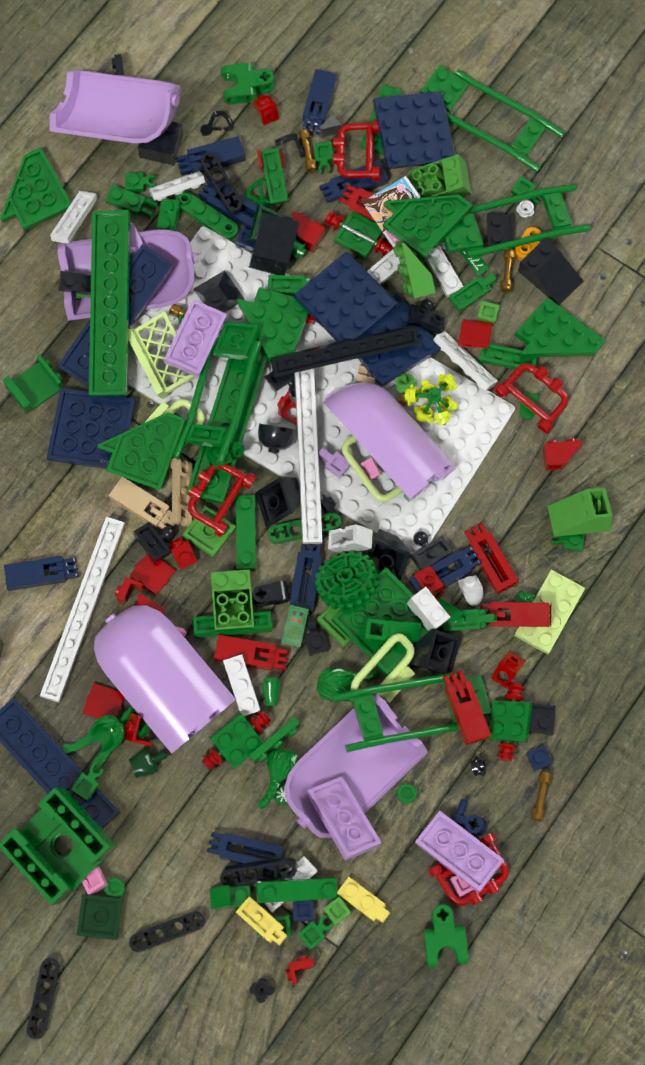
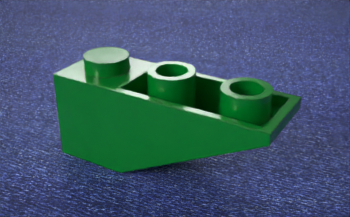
M364 616L361 635L370 639L388 640L392 635L403 634L410 642H418L422 623Z

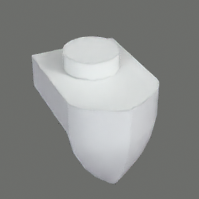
M474 575L458 580L459 588L466 601L471 606L477 607L483 598V587L478 577Z

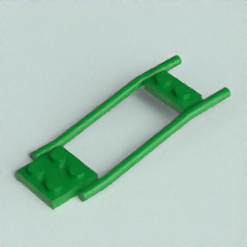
M439 64L420 91V93L442 91L449 122L503 150L536 173L540 166L526 156L544 130L548 129L560 138L565 133L536 112L474 80L459 69L453 74ZM469 85L531 118L511 147L450 114V111Z
M569 184L538 189L475 205L443 241L448 254L466 251L467 258L542 241L544 238L549 239L589 232L591 227L590 224L571 226L572 223L561 194L576 191V185ZM543 196L542 200L553 230L483 248L484 244L473 215L474 213Z
M225 322L219 338H216L199 375L186 424L173 453V458H180L184 446L188 442L194 445L221 448L216 463L223 465L238 426L255 361L262 346L260 341H256L261 330L259 325ZM213 355L216 357L248 360L229 429L193 424Z
M450 673L371 686L331 695L333 703L353 699L352 702L362 739H364V741L345 745L346 752L459 731L445 693L446 686L443 681V676L448 675L451 682ZM481 675L465 678L466 681H471L483 715H489L491 709ZM443 683L442 687L454 724L383 736V730L372 694ZM457 691L456 695L460 704L466 702L465 698L460 699L459 691Z

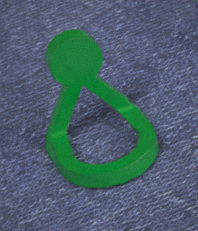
M259 178L248 187L245 197L258 202V205L269 208L270 201L264 199L262 187L265 180L264 178ZM259 183L260 199L250 195L252 189Z

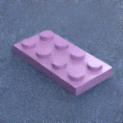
M192 299L164 358V363L199 377L227 314Z
M342 776L307 791V796L345 861L381 845L380 839Z
M441 811L436 814L415 841L416 845L479 893L504 862L503 858Z

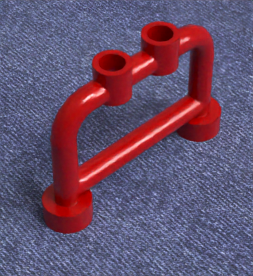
M373 119V123L345 124L339 129L338 137L333 138L334 149H337V153L333 154V165L337 164V171L344 178H372L373 181H380V167H373V137L375 133H379L376 119ZM366 130L365 171H347L344 169L345 133L347 131Z
M521 364L503 384L498 383L494 387V391L502 398H506L511 393L541 418L537 427L545 434H549L553 429L552 423L568 405V395L561 388L563 383L558 378L551 380L547 376L549 372L545 367L540 366L537 368L532 364ZM522 372H531L537 380L543 382L553 393L561 397L560 404L550 415L512 385Z
M211 464L207 471L204 469L201 471L197 478L200 480V483L197 487L193 485L188 493V496L191 497L188 502L190 515L216 530L214 534L221 538L228 526L222 519L241 487L250 489L257 476L249 473L247 476L228 464L215 468ZM221 469L237 478L214 520L198 512L195 509V505L210 482L214 472Z
M493 832L479 840L503 858L494 843L497 838ZM504 860L500 866L501 874L488 882L480 893L474 890L462 898L456 896L446 879L454 874L448 868L445 869L439 863L429 869L428 872L431 877L436 876L452 903L464 906L470 902L475 905L484 900L482 895L487 892L492 895L501 889L499 885L508 878L509 868Z

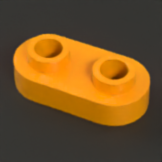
M530 227L526 229L521 238L531 236L530 234H539L541 231L536 227ZM541 241L516 247V258L522 261Z

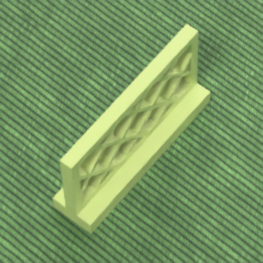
M165 311L136 329L128 330V340L156 395L161 399L169 396L168 393L196 377L191 374L182 376V370L178 369L177 374L168 372L170 368L168 364L165 371L157 368L159 359L164 360L165 358L160 356L163 347L170 348L171 346L164 344L167 334L175 337L177 333ZM162 319L166 321L165 330L156 328L158 322ZM145 329L151 330L148 340L143 339L140 335V332ZM155 331L163 333L160 343L152 341ZM151 344L159 345L157 355L150 354ZM167 375L176 377L174 384L167 387L165 383Z

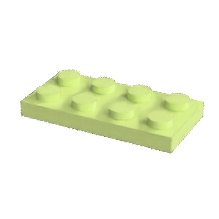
M551 570L533 601L537 603H552L551 627H519L514 636L549 654L585 588Z

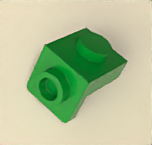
M132 705L123 713L120 719L124 726L129 721L131 713L139 715ZM141 717L136 735L144 739L151 728Z

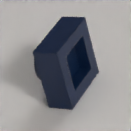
M241 228L235 246L252 251L254 241L249 240L250 230Z
M545 745L526 753L533 772L553 764Z
M313 900L293 901V922L314 921Z

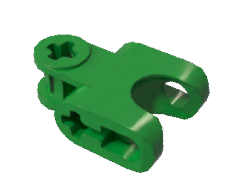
M251 63L225 65L220 71L223 80L237 83L235 87L224 91L223 101L226 104L250 103L257 99V94L270 93L275 87L273 72L265 68L254 70V65Z
M438 905L431 913L432 928L423 929L428 968H435L437 966L438 952L443 947L453 949L457 962L461 965H467L469 958L464 925L454 926L452 909L447 905ZM440 910H443V913L447 914V917L444 918V921H442L440 917H437V914L440 913Z

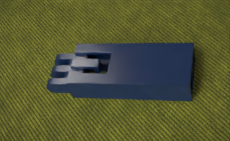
M315 69L303 112L304 123L302 130L307 129L308 125L310 126V133H313L314 127H317L316 134H320V126L326 121L336 85V73ZM315 102L317 103V105H319V103L323 104L320 114H317L319 111V107L314 106Z
M237 136L189 149L186 155L176 158V162L179 163L178 168L181 169L180 174L184 176L198 171L204 172L201 162H196L201 160V156L204 153H213L222 167L244 162L245 153L240 138ZM207 160L206 163L208 162L212 169V161Z
M380 160L373 162V167H380V181H373L372 178H344L339 175L319 187L321 191H324L322 193L323 196L327 197L325 199L326 202L331 203L336 200L339 202L340 197L347 200L348 198L342 195L343 191L351 193V191L345 188L346 185L344 184L349 183L350 186L356 189L361 188L367 192L388 184L389 177ZM366 165L352 171H365Z
M207 180L206 185L202 187L203 191L198 193L199 197L206 200L210 207L251 231L258 205L239 195L242 200V210L239 214L232 215L228 213L211 182ZM227 187L221 189L223 194H229L231 191ZM231 198V199H230V201H231V206H234V208H237V204L235 205V204L233 203V201H232V198Z
M302 544L301 552H298L290 604L309 608L308 613L313 614L317 592L315 575L320 573L318 568L321 566L322 556L320 555L321 544H317V550H313L314 544H310L309 549H305L307 544ZM304 562H307L305 568L307 571H310L311 563H313L311 576L302 574Z
M472 546L462 552L459 550L431 566L444 588L468 576L472 572L471 569L482 563L480 559L472 562V560L478 557L476 553L468 555L474 551ZM457 561L458 564L452 566L454 572L449 574L446 567ZM415 575L410 577L409 582L415 592L418 593L422 588Z
M62 556L6 564L4 565L7 589L8 591L64 583L68 579L78 578L77 572L70 573L78 570L77 565L69 566V564L77 563L76 558L63 559ZM49 569L50 573L57 571L58 574L45 576L44 570Z
M211 832V837L217 838L218 841L209 840V845L216 846V849L207 848V853L219 855V858L238 864L282 858L284 846L229 833L223 835ZM230 843L243 845L242 854L235 853L238 847L230 846ZM270 866L263 868V870L274 872V869Z

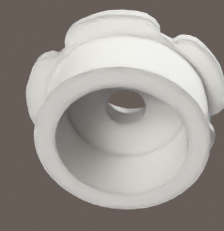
M522 201L517 206V212L523 218L531 217L534 214V205L531 201Z

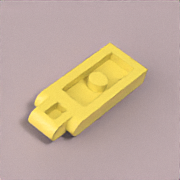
M350 877L347 878L337 892V895L372 921L377 919L384 923L390 914L384 908L386 906L385 903Z
M250 896L236 911L268 942L275 941L280 945L287 937L282 931L284 927Z

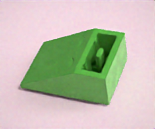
M459 154L409 171L410 183L421 198L448 195L466 197L472 195L467 163Z
M395 241L396 246L393 247L395 257L399 258L400 264L397 267L400 276L402 275L404 280L402 283L403 292L412 298L436 293L432 274L405 243Z
M605 487L585 489L547 506L554 537L611 531L613 515Z
M250 570L211 572L215 630L254 627Z

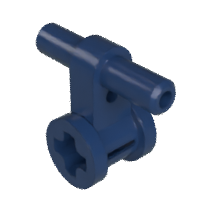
M461 799L456 813H453L452 820L459 826L460 824L464 825L474 835H483L487 831V822L477 815H471L468 818L464 817L468 801ZM474 823H479L480 826H479V828H478V827H473V824H474Z

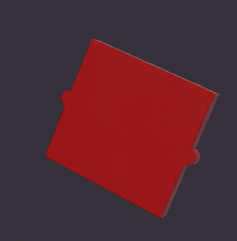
M462 320L458 346H466L473 349L475 347L489 349L493 323L479 322V320Z
M146 554L141 561H138V565L132 571L130 577L138 578L142 581L141 583L145 588L157 595L165 585H168L169 579L176 570L163 560L154 564L149 555Z
M93 683L89 696H86L87 701L82 714L97 719L107 715L117 718L119 712L122 711L125 697L120 691Z

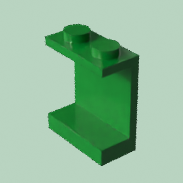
M40 354L36 356L38 363L13 380L9 375L3 379L6 389L26 414L53 397L63 388L61 383L63 382L62 377L58 372L54 373L51 370V363L47 358L43 359Z

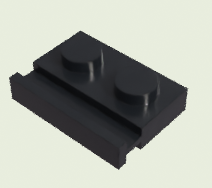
M487 213V247L514 240L513 213L510 215H505V213Z
M531 703L532 712L529 733L553 735L556 706Z

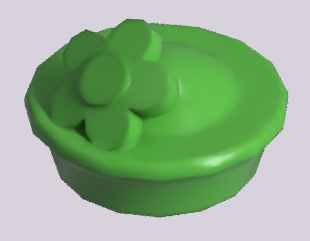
M403 374L396 379L395 389L398 392H405L410 388L411 384L416 388L418 384L417 379L411 374Z

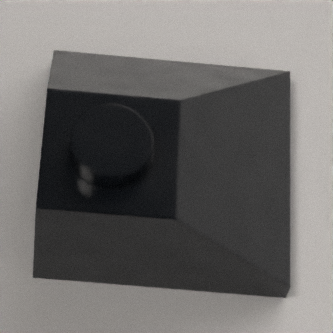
M225 270L194 288L195 293L203 304L221 312H225L237 305L238 298L245 300Z
M279 477L255 492L266 527H270L295 512L300 500V487L296 477Z
M379 529L368 556L370 560H373L378 574L387 567L400 581L411 551L398 536Z
M431 629L413 645L414 656L409 664L440 674L451 673L461 638Z

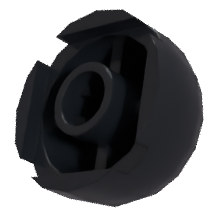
M259 423L258 439L262 446L269 448L268 452L279 453L280 450H286L294 443L297 429Z

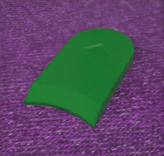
M522 390V394L537 405L539 393L532 394ZM522 402L520 403V416L525 420L533 419L535 413Z

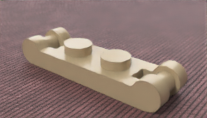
M173 458L170 463L172 468V514L170 522L176 525L180 523L182 526L189 527L192 523V516L188 511V502L191 497L186 492L192 476V463L189 461L181 462L180 459Z

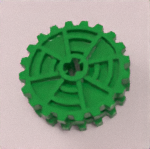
M344 551L339 556L333 555L331 560L324 561L325 565L318 568L320 573L315 575V586L322 602L324 601L327 607L331 605V608L334 610L340 608L341 611H345L346 608L353 610L357 605L359 607L363 606L364 601L369 602L371 600L370 596L377 593L375 588H379L380 585L378 582L380 576L373 560H370L367 554L364 556L360 551L357 554L354 551L346 554Z

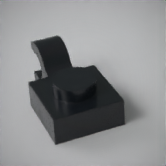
M315 619L308 620L307 627L310 635L305 636L309 656L327 652L329 649L324 631L318 633Z

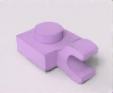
M324 448L318 452V458L327 463L325 468L339 479L350 467L346 458L337 451L334 455Z

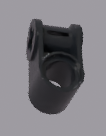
M286 581L259 585L252 592V602L257 607L279 605L290 601ZM261 593V595L264 596V599H260L258 594Z

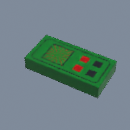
M290 604L282 643L301 647L309 608Z

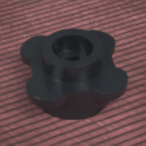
M323 494V499L320 500L322 508L326 513L331 511L336 513L334 508L336 506L335 501L331 496L326 497Z
M475 756V760L470 761L475 776H485V762L483 759L480 760L479 757Z
M260 978L258 983L250 986L249 989L250 993L257 997V1002L263 1003L266 997L274 993L273 987L267 984L265 978Z

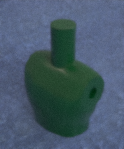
M148 748L138 752L129 759L136 778L157 773V762L168 757L165 751L153 755Z

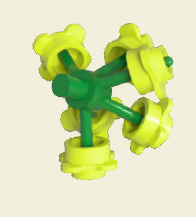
M440 374L438 376L439 389L436 384L432 385L428 380L421 382L420 389L414 388V385L411 384L410 388L405 391V400L408 401V406H412V403H418L419 398H426V401H428L427 405L414 408V412L417 415L416 419L420 422L427 421L429 423L432 422V424L438 422V425H446L449 422L448 418L453 417V414L450 415V413L458 408V403L453 401L451 395L441 398V391L449 392L451 389L456 390L458 388L453 375ZM431 404H435L438 414L433 415L434 419L431 417L433 414V410L430 407Z

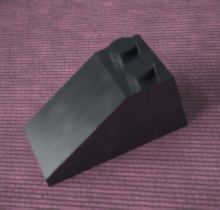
M263 213L251 252L249 268L275 275H285L299 222Z
M546 238L520 262L518 269L519 273L558 305L563 303L583 283L581 277L559 249Z

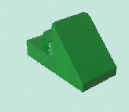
M225 885L210 888L211 909L240 908L249 896L251 897L250 885L234 887Z

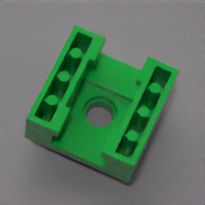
M55 787L38 804L41 809L20 830L14 828L0 842V849L51 905L61 904L118 847L65 788ZM64 835L68 836L73 842L72 851L65 856L61 855L56 849L57 840Z

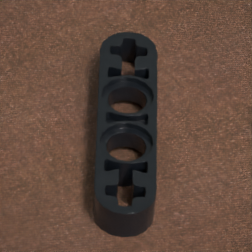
M210 152L204 153L201 156V166L228 213L232 215L239 214L242 210V200L217 157ZM207 159H208L209 161H212V166H213L212 169H211V166L209 165V163H208V162L206 163V160H207ZM214 173H220L222 174V178L219 180L213 179L212 175ZM228 187L231 191L229 194H223L221 189ZM231 198H232L233 203H234L235 205L237 204V208H234V206H231V201H230Z
M284 857L229 865L223 868L220 881L223 885L231 887L256 883V881L287 879L296 875L298 863L294 858ZM286 864H289V867H292L291 871H288V869L285 868ZM270 866L274 869V873L268 875L264 872L263 868ZM251 869L255 875L247 877L244 874V870ZM227 873H230V875L233 876V878L230 879L228 876H226Z
M194 911L135 933L129 940V946L134 952L139 953L199 931L205 926V917L201 912ZM193 916L202 918L199 926L195 924L188 925L190 930L186 931L183 919L187 918L188 923L193 921ZM177 922L181 923L183 926L182 932L174 934L171 931L172 925ZM155 930L163 932L164 936L161 941H154L152 939V933ZM148 933L151 945H148L146 941L141 944L142 947L139 949L137 946H133V943L136 942L135 938L139 937L140 940L146 939L144 934Z
M53 958L45 959L40 966L26 1030L27 1035L34 1040L43 1038L48 1026L60 972V965ZM50 962H53V966L56 967L50 973V977H54L53 981L42 979L43 975L47 976L48 974L45 966L49 965ZM45 982L51 985V991L48 994H42L40 991V986ZM40 1003H44L47 1007V1011L43 1015H38L35 1011L36 1006ZM33 1017L45 1019L44 1023L39 1022V1028L42 1029V1032L37 1033V1036H34V1032L31 1031V1028L35 1027L37 1023L36 1020L33 1021Z

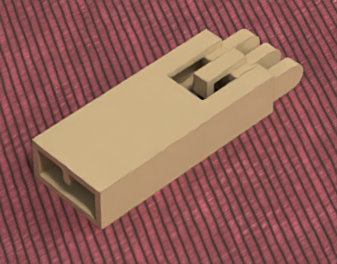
M121 477L109 494L110 500L146 523L150 522L156 529L158 527L162 529L166 524L171 527L175 525L170 522L172 514L170 506ZM148 505L152 507L150 512L156 515L155 518L144 511Z

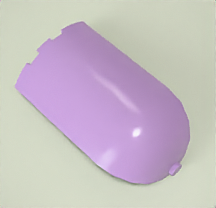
M83 70L68 71L64 90L66 98L63 103L60 102L57 108L50 113V131L128 143H147L163 134L170 125L179 106L181 87L171 82Z
M171 230L138 232L146 247L174 265L144 310L162 308L178 303L188 295L194 284V264L197 263L196 252H192L188 238L180 232ZM92 239L69 242V244H58V258L61 271L91 275ZM64 292V307L68 321L90 318L91 298H76L75 293Z
M366 382L351 384L337 392L331 391L325 397L326 400L323 403L411 501L430 487V481L433 480L436 483L439 480H444L457 468L394 396L381 386Z
M132 606L117 616L112 614L105 620L107 624L95 636L94 651L97 662L104 673L171 753L176 751L236 700L174 624L156 609L148 606Z
M372 694L383 730V736L410 732L406 726L401 728L402 726L396 721L398 717L393 713L386 701L378 694ZM353 708L289 772L285 784V795L287 803L298 817L296 822L303 829L307 827L319 838H331L307 796V791L342 776L365 814L428 753L423 742L415 738L346 752L345 745L364 741L355 709Z

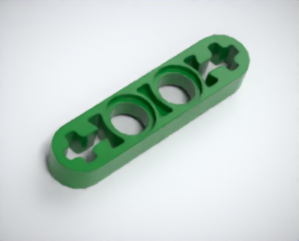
M328 513L321 515V520H324L325 524L322 534H327L331 530L340 528L341 518L338 514ZM331 518H333L334 521H337L335 523V526L325 523H329ZM301 520L272 526L268 531L269 541L273 544H282L302 539ZM293 526L301 529L298 535L290 533V529ZM284 528H287L288 537H285ZM274 531H278L280 534L278 539L275 536H271L274 535Z

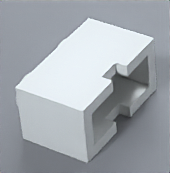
M357 524L347 526L345 529L329 531L328 549L337 553L345 551L346 554L350 551L359 552L372 549L373 530Z
M427 587L423 588L407 602L409 608L421 619V623L428 631L431 629L437 630L450 618Z

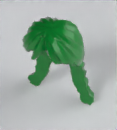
M343 668L324 670L317 680L316 688L320 697L332 702L331 695L351 691L349 685L359 672H351ZM372 669L362 681L377 678L378 671ZM353 699L343 700L353 704Z
M107 715L100 717L92 726L90 733L77 740L74 744H64L62 750L68 754L81 750L83 747L94 742L102 743V750L93 762V764H96L93 772L97 774L102 763L106 761L110 753L118 749L123 743L126 736L125 726L115 716Z
M280 748L269 754L267 767L270 783L265 796L258 803L259 808H267L268 803L277 793L280 783L287 779L289 772L299 761L298 756L293 751Z

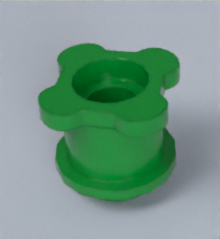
M297 236L295 237L291 252L295 256L294 259L302 258L307 251L305 248L306 244H301L297 241Z

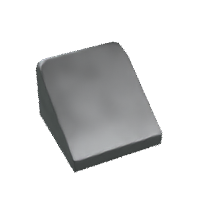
M331 116L320 126V137L324 138L338 134L342 124Z

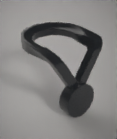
M214 111L209 123L202 125L200 132L203 136H209L212 130L229 132L233 129V122L225 112ZM217 116L224 117L228 122V128L211 126Z
M295 133L282 136L274 141L276 145L294 141L300 158L305 157L303 148L300 146L298 136Z

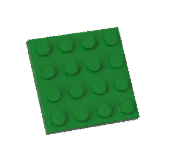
M387 567L379 573V588H375L377 593L370 596L371 600L369 602L364 601L363 606L359 607L357 605L353 610L346 608L345 611H339L331 620L369 659L375 655L387 640L370 639L361 635L364 616L421 623V619L407 605V602L414 595ZM421 624L419 640L429 632L423 624ZM396 642L376 666L387 676L407 653L406 648L401 642Z

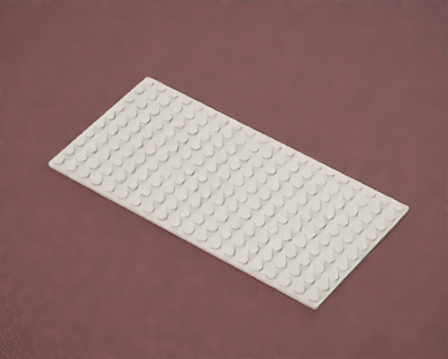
M203 226L190 242L191 250L196 252L197 263L194 264V284L188 295L175 304L182 306V310L187 311L192 299L202 303L194 288L224 270L245 300L253 303L258 288L268 289V275L275 274L249 268L250 252L235 246L233 242ZM238 304L224 312L227 316L217 338H219L225 322L248 324ZM169 305L162 308L143 310L130 329H136L164 311L167 313L176 332L180 324L178 318L169 314L172 306ZM165 319L158 322L157 329L165 330ZM315 320V324H305L296 351L336 343V340ZM145 329L140 332L141 337L148 340L151 330ZM155 331L152 341L160 343L163 333ZM167 334L164 344L171 345L174 336ZM128 340V386L158 404L164 401L169 408L177 400L186 399L192 402L199 377L193 378L168 393L169 396L161 399L156 395ZM151 344L150 354L157 355L159 345ZM163 347L160 356L165 357L169 348ZM212 356L198 406L204 413V425H208L228 358ZM431 357L404 374H411L417 379L418 384L416 388L420 389L423 380H428L432 385L436 384L439 389L438 376L440 374L453 375L458 388L456 390L451 389L449 392L442 390L441 398L451 395L453 401L458 403V408L450 413V415L453 414V417L448 418L449 422L446 425H438V422L433 424L427 421L420 422L416 419L417 415L414 412V408L427 405L428 401H426V398H419L418 403H412V406L407 405L403 406V408L456 465L457 468L444 480L429 483L430 487L410 502L404 498V492L390 501L381 502L372 496L351 465L339 479L325 468L327 463L318 458L320 500L323 499V494L326 497L331 496L336 503L334 508L362 526L373 530L376 534L381 529L398 536L409 548L410 554L422 548V546L416 545L413 541V536L416 532L424 531L428 535V543L432 542L515 411L514 405L488 390L485 391L476 383ZM358 358L314 368L318 452L324 448L332 455L337 451L344 456L342 453L343 442L352 434L323 402L331 391L337 392L347 385L361 383L356 381L359 365H363ZM159 359L157 368L165 371L167 364L164 363V360ZM268 360L242 442L244 455L280 477H296L300 487L297 430L291 447L286 450H280L279 453L268 452L269 448L262 446L258 439L259 423L297 429V425L278 415L277 403L282 396L286 395L289 386L287 384L278 391H273L265 379V376L272 372V366ZM170 365L168 372L177 374L178 368ZM182 371L181 375L187 376L189 373ZM367 372V376L372 377V375L369 372ZM167 375L165 381L167 387L174 384L176 377ZM396 379L382 387L394 397L405 393L398 392L395 389ZM291 396V401L296 403V397ZM431 404L430 407L433 410L431 417L434 419L433 415L438 414L436 405ZM180 407L175 414L187 420L189 409ZM290 409L288 415L295 418L296 409ZM195 416L193 424L197 422V416ZM358 441L349 448L359 464L372 458ZM378 464L382 475L371 481L381 494H387L398 485Z

